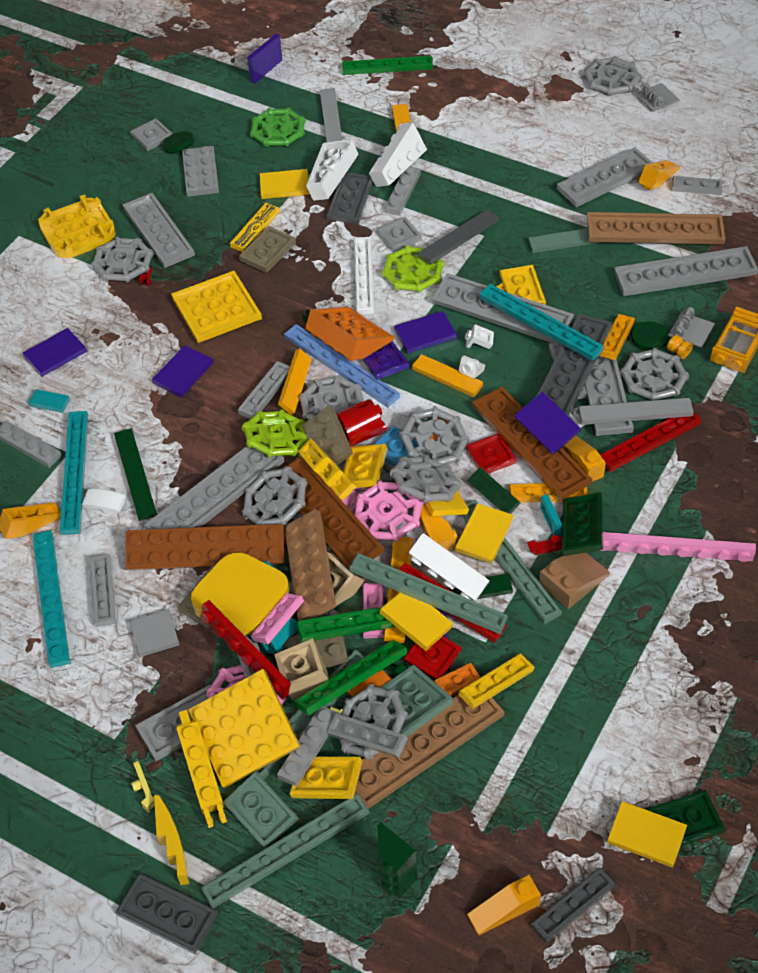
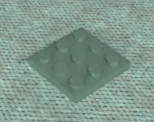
M412 665L381 687L389 690L396 689L399 692L404 710L408 713V718L404 721L400 733L406 737L454 703L448 693L415 665ZM377 696V701L384 702L386 699L385 697ZM391 706L390 714H393L396 711L394 706Z

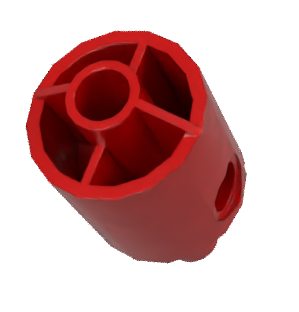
M367 399L336 412L350 447L387 431V427L380 416L382 415V410L378 404L374 405L372 399Z

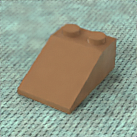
M580 553L562 556L552 561L540 571L539 582L548 593L569 609L606 579L610 572L589 554Z

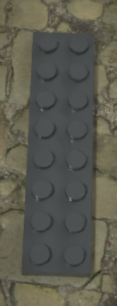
M578 314L572 329L603 345L612 329L613 322ZM562 345L537 396L544 392L569 416L597 358L591 361Z

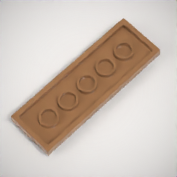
M317 509L284 526L294 594L302 596L304 600L297 609L298 621L316 618L336 607L321 512Z

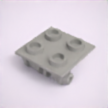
M642 83L640 86L641 91L636 93L653 111L680 101L662 83L652 87L648 83Z
M688 307L684 312H681L668 336L679 335L683 338V341H688L694 346L702 348L715 323L695 317L694 309Z

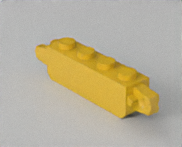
M187 710L181 711L179 716L182 724L177 725L176 728L202 814H205L208 827L210 828L213 827L214 823L210 812L218 810L220 821L222 823L227 822L223 811L224 805L198 721L196 719L190 721Z

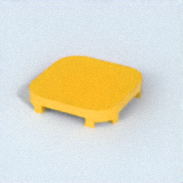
M86 195L79 196L80 201L52 212L49 207L43 210L44 214L38 218L43 236L56 256L61 258L75 257L94 250L98 246H103L115 238L116 232L113 220L107 215L98 197L94 199L86 198Z
M232 553L222 558L194 588L191 594V602L196 616L202 619V605L210 600L242 634L250 635L253 634L284 595L289 593V583L286 575L281 571L250 555Z

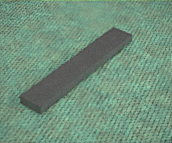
M489 210L483 211L418 252V258L430 265L498 222L499 216Z

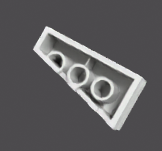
M413 122L403 123L398 126L397 133L393 134L390 144L384 148L383 155L377 159L369 172L376 187L390 185L427 150Z
M352 139L322 144L306 185L313 201L328 199L359 155Z
M422 533L409 551L413 562L419 566L421 564L428 567V573L435 578L439 575L445 580L443 583L452 590L456 587L461 591L460 596L470 600L473 599L475 602L490 582L424 533Z

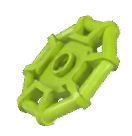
M405 245L404 248L386 256V263L381 273L394 286L395 290L402 289L421 293L422 290L433 284L440 283L442 269L445 266L444 261L439 259L430 265L418 258V256L411 255L418 254V252L425 248ZM391 266H396V269H391Z
M282 409L273 412L257 411L248 422L243 423L242 431L246 436V445L268 455L269 458L283 455L296 456L298 451L308 441L302 427L306 422L284 412L285 410Z

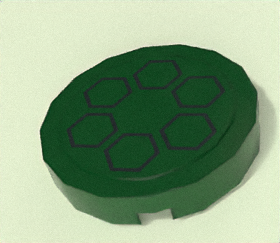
M181 131L169 135L163 141L164 149H167L168 152H179L184 150L187 145L190 147L194 143L193 134L188 131Z
M651 321L641 322L632 331V341L641 350L661 349L667 343V330L659 323Z

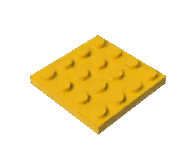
M235 271L171 294L175 305L197 343L262 319L261 312Z
M264 669L189 709L192 719L198 721L208 756L223 788L232 785L301 747Z

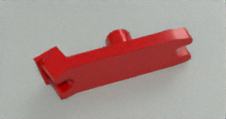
M553 535L549 540L536 542L534 539L527 542L530 552L534 555L562 550V537Z

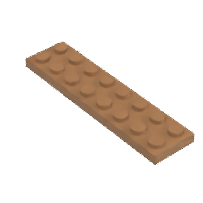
M587 212L589 242L725 244L726 240L722 215Z
M457 695L453 698L454 703L408 736V740L399 758L379 752L374 755L373 759H362L363 762L355 794L358 793L368 809L502 718L504 711L493 698L472 709Z

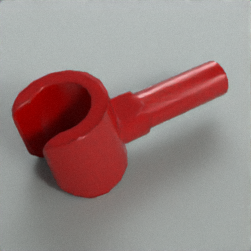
M149 268L146 274L140 276L141 285L145 281L148 286L151 285L150 275L152 268Z

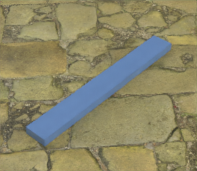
M294 325L284 333V337L288 341L341 375L344 379L360 384L362 391L387 408L400 398L399 392L381 380H376L372 374L353 361L346 359L344 355L336 352L332 347L324 344L323 341L299 325Z

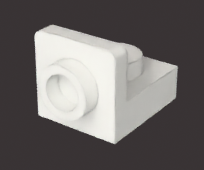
M475 324L465 335L466 347L470 348L473 343L490 349L493 345L494 332Z
M464 355L461 358L458 372L471 378H476L484 371L485 364Z

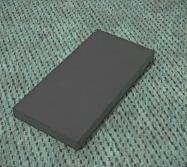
M346 172L337 186L327 213V220L359 224L374 183L371 176Z
M139 873L115 912L117 916L195 955L219 915L217 910Z

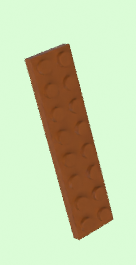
M503 386L472 402V407L496 433L500 434L510 448L560 501L592 484V478L563 448L552 455L515 419L514 415L523 407Z
M302 456L288 465L301 478H305L308 483L305 489L306 505L299 510L300 514L303 516L314 509L321 512L326 544L348 569H350L357 553L375 559L385 551L383 546ZM292 479L288 482L290 486L295 483ZM295 492V495L293 494V499L297 498V492Z
M283 524L126 530L127 571L215 566L226 555L232 553H244L261 562L268 561L271 565L285 564Z

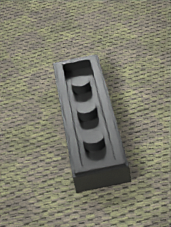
M599 867L533 921L531 927L547 944L615 888V882Z

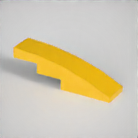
M312 438L298 451L309 466L342 500L356 488V485Z
M154 795L158 842L160 846L166 845L167 858L170 865L177 864V877L180 885L190 884L187 861L178 831L159 795Z

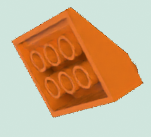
M350 307L310 309L305 328L313 336L323 340L324 344L330 345L336 352L343 354L350 361L366 358L395 338Z

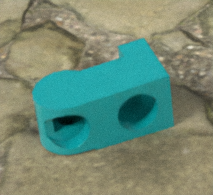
M290 618L269 644L261 643L267 653L276 654L284 650L282 645L297 630L296 620Z

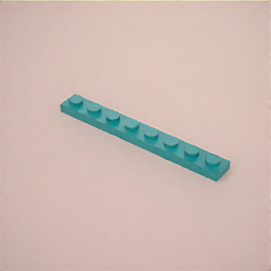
M489 284L479 293V299L591 361L604 351V345L492 284Z
M87 411L69 412L60 520L61 535L81 534L89 416Z
M52 530L32 534L48 662L50 668L71 664L54 537Z

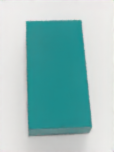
M35 389L28 403L31 407L63 413L70 398L68 395Z
M542 495L540 509L552 535L561 536L562 523L549 495Z

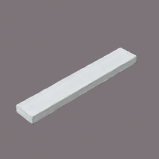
M371 237L354 238L356 311L359 314H374Z

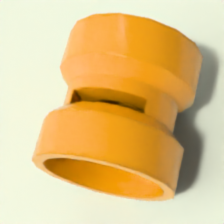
M675 335L669 341L667 350L672 353L676 352L677 356L684 359L691 352L693 344L683 341L681 336Z

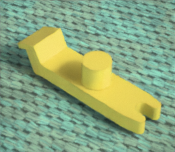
M139 761L133 764L139 780L131 782L134 791L144 790L146 798L141 804L150 813V810L155 806V800L151 795Z

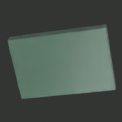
M256 771L223 801L227 808L265 849L271 846L299 819Z

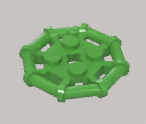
M289 107L287 109L267 108L265 112L251 119L252 127L249 134L251 138L261 142L264 147H288L289 144L298 138H303L305 135V117L298 115Z

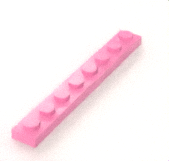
M603 532V550L600 551L609 550L622 553L635 552L640 554H659L662 556L674 555L680 557H699L701 559L713 558L753 562L756 544Z

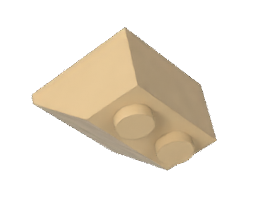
M327 552L337 606L354 596L366 579L350 572L335 554Z
M313 638L274 654L279 672L291 683L288 695L292 700L301 697L329 679L326 666Z

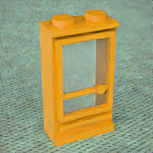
M736 306L729 322L712 349L710 361L745 373L758 349V314Z

